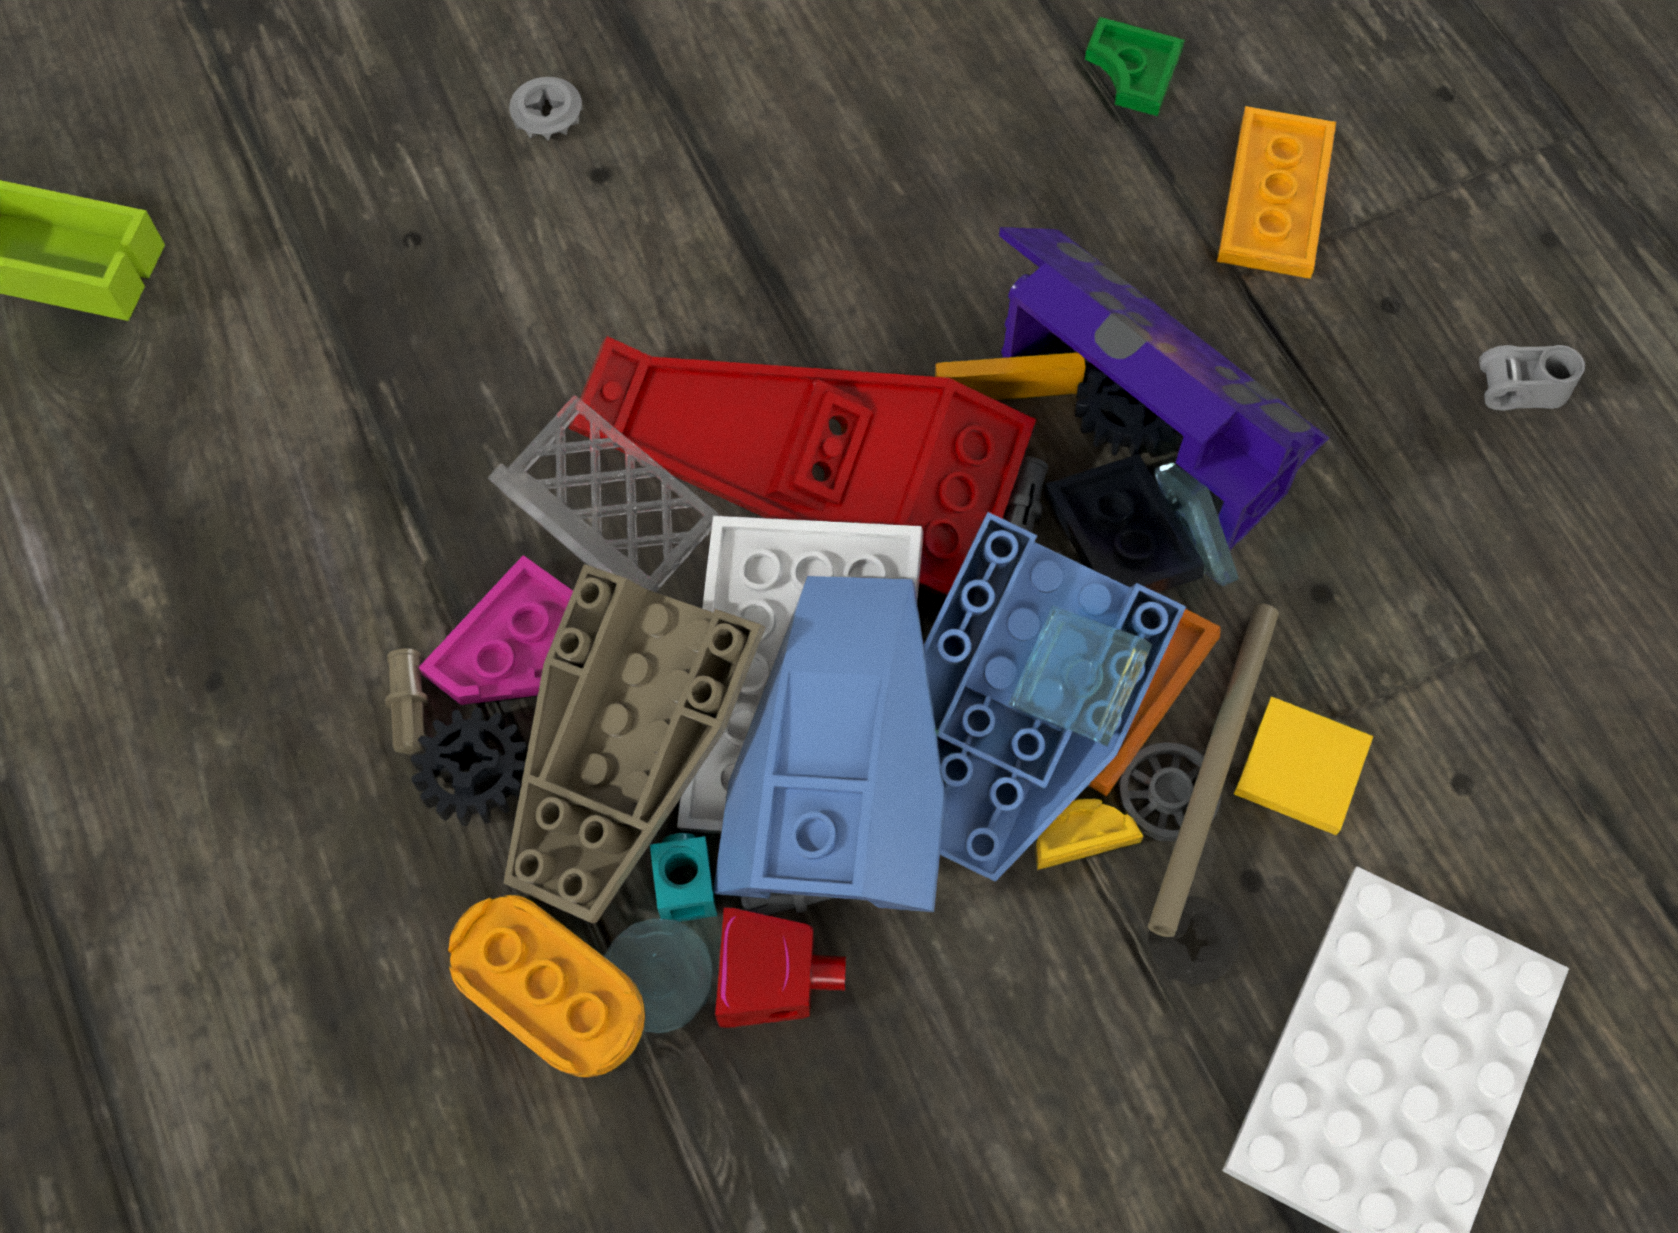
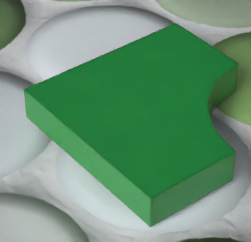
M1099 17L1086 49L1085 60L1100 66L1111 77L1116 89L1115 105L1158 116L1181 56L1185 40Z

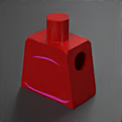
M724 907L715 1011L719 1027L730 1028L804 1019L810 1017L812 989L845 991L846 956L814 955V928L812 926Z

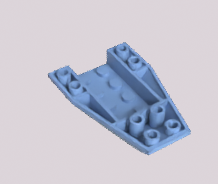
M807 576L728 782L713 893L717 895L770 899V893L868 900L878 908L934 912L946 799L915 584L912 579Z

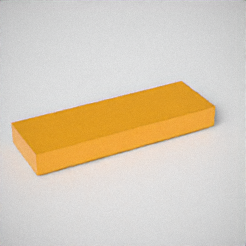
M1076 352L942 362L936 364L935 377L951 378L994 400L1077 394L1079 382H1083L1086 367L1084 357Z

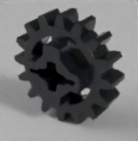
M1089 368L1086 371L1085 381L1079 382L1074 413L1075 417L1082 418L1080 428L1082 434L1095 432L1094 446L1099 447L1107 441L1112 444V455H1117L1121 447H1128L1131 456L1138 454L1140 446L1145 445L1151 453H1154L1158 449L1160 439L1168 443L1172 440L1175 430L1173 427L1101 370Z
M475 708L471 719L464 720L461 713L455 710L452 712V724L445 726L444 723L437 719L432 722L437 732L434 738L420 735L418 741L425 754L411 756L413 766L416 770L420 771L412 776L411 779L416 789L423 791L420 798L425 806L429 809L437 805L436 812L442 820L447 821L456 812L461 825L468 826L472 814L478 813L485 824L490 823L491 809L497 807L500 811L507 814L511 810L506 798L509 795L519 797L521 784L517 780L523 779L526 763L523 760L527 757L528 747L525 742H519L521 734L515 724L505 728L506 723L502 714L496 712L489 721H486L481 708ZM488 739L498 743L505 750L506 755H501L499 750L490 749ZM438 778H443L445 783H452L455 790L454 795L445 791L439 785Z

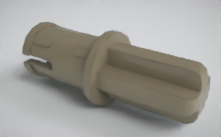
M403 648L391 651L387 655L390 694L385 698V705L391 710L393 749L398 753L412 755L423 750L418 739L420 735L425 736L423 707L428 704V696L422 692L421 671L418 668L421 662V653L414 649Z

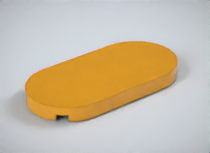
M505 895L506 897H498L496 899L488 898L470 907L456 923L450 936L448 952L451 953V967L449 966L452 980L467 998L548 1064L564 1073L578 1077L602 1075L621 1065L632 1054L643 1032L645 1010L639 989L626 973L541 907L524 897Z

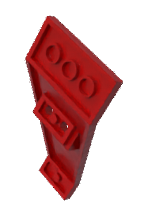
M607 336L601 344L568 429L616 449L764 518L922 526L923 541L919 588L946 599L987 513L989 512L1003 519L1036 419L946 377L652 357ZM830 419H834L840 424V435H835L831 432L829 428ZM813 465H818L823 469L824 479L822 482L813 477Z

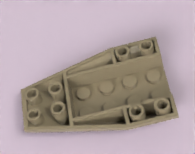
M584 564L544 661L503 884L587 922L596 924L725 732L766 627L718 609L711 612L647 590L622 576Z

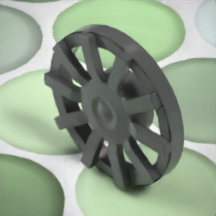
M1171 742L1152 744L1138 751L1121 775L1118 796L1125 815L1128 814L1134 819L1141 832L1154 838V840L1176 841L1179 830H1166L1168 815L1173 814L1180 829L1184 818L1182 811L1187 809L1193 791L1192 781L1198 776L1204 756L1188 746ZM1172 754L1171 767L1162 769L1156 755ZM1181 757L1191 761L1197 767L1186 774L1179 769ZM1148 759L1154 772L1152 778L1135 769L1139 763ZM1129 777L1148 786V789L1128 791ZM1221 795L1213 819L1215 818L1221 803ZM1148 799L1150 803L1138 813L1130 801ZM1155 810L1160 812L1157 827L1144 820Z

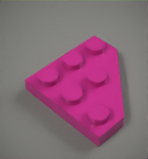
M523 555L418 667L426 679L461 705L537 696L544 661L573 590Z

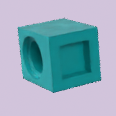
M677 833L663 838L662 843L651 844L650 850L657 909L662 923L669 924L717 916L710 857L705 836L695 838L690 833ZM690 866L698 871L696 877L687 884L678 885L669 881L671 873L679 867Z

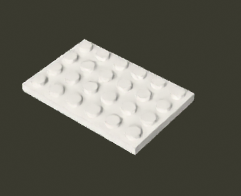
M713 516L702 609L711 612L718 609L756 622L766 628L725 732L680 798L678 829L681 831L721 834L728 782L807 576L912 579L915 584L916 598L918 599L923 541L922 526Z
M1356 867L1346 884L1222 1171L1339 1233H1470L1569 968L1360 867Z

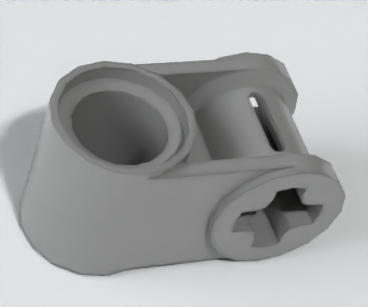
M1504 345L1491 348L1479 357V366L1482 372L1486 373L1488 390L1484 395L1485 404L1488 408L1501 411L1515 408H1559L1566 404L1585 370V362L1582 356L1575 349L1563 345L1545 347Z

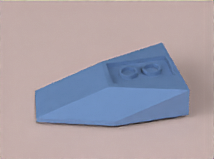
M988 512L924 643V653L935 729L939 730L937 743L946 799L940 855L996 882L1115 758L1186 606L1138 583L1131 587L1123 585L1034 542L1037 535Z

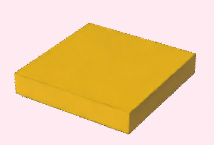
M1271 696L1234 795L1337 836L1342 828L1373 736Z

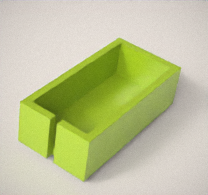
M0 180V294L129 321L145 288L140 277L150 278L165 247L147 211Z

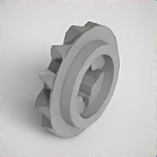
M539 77L524 83L514 92L510 100L509 110L516 129L525 130L530 139L537 134H541L549 141L551 134L560 132L567 135L570 125L579 124L580 111L583 110L578 90L568 81L556 77ZM545 100H549V105L552 106L550 115L544 117L541 112L543 106H545Z

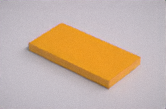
M1245 106L1217 262L1311 279L1315 266L1336 122Z

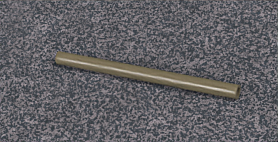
M1257 604L1253 608L1148 923L1149 930L1157 935L1174 937L1278 620L1279 612L1271 605Z

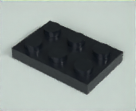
M1139 454L1046 483V497L1084 566L1128 587L1138 583L1157 593L1203 578L1205 570L1203 560Z

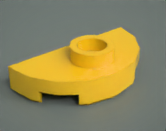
M1095 798L1073 800L1038 837L1035 846L1037 870L1141 843L1144 836L1131 816L1122 814L1115 807L1102 804V800Z

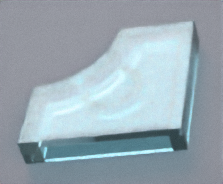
M1172 462L1156 468L1154 474L1159 488L1205 564L1204 573L1222 586L1238 580L1239 577L1209 488Z

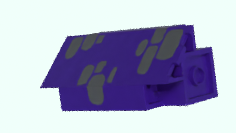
M1000 227L999 237L1039 267L1031 275H1022L1009 291L1008 298L1010 302L1008 317L1005 321L1006 333L1001 350L1002 358L1038 355L1052 341L1059 337L1182 434L1184 437L1176 464L1224 501L1208 543L1212 549L1224 557L1288 494L1298 469L1330 437L1060 230Z

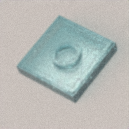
M1052 605L1008 705L1018 711L1108 747L1152 644L1141 637Z

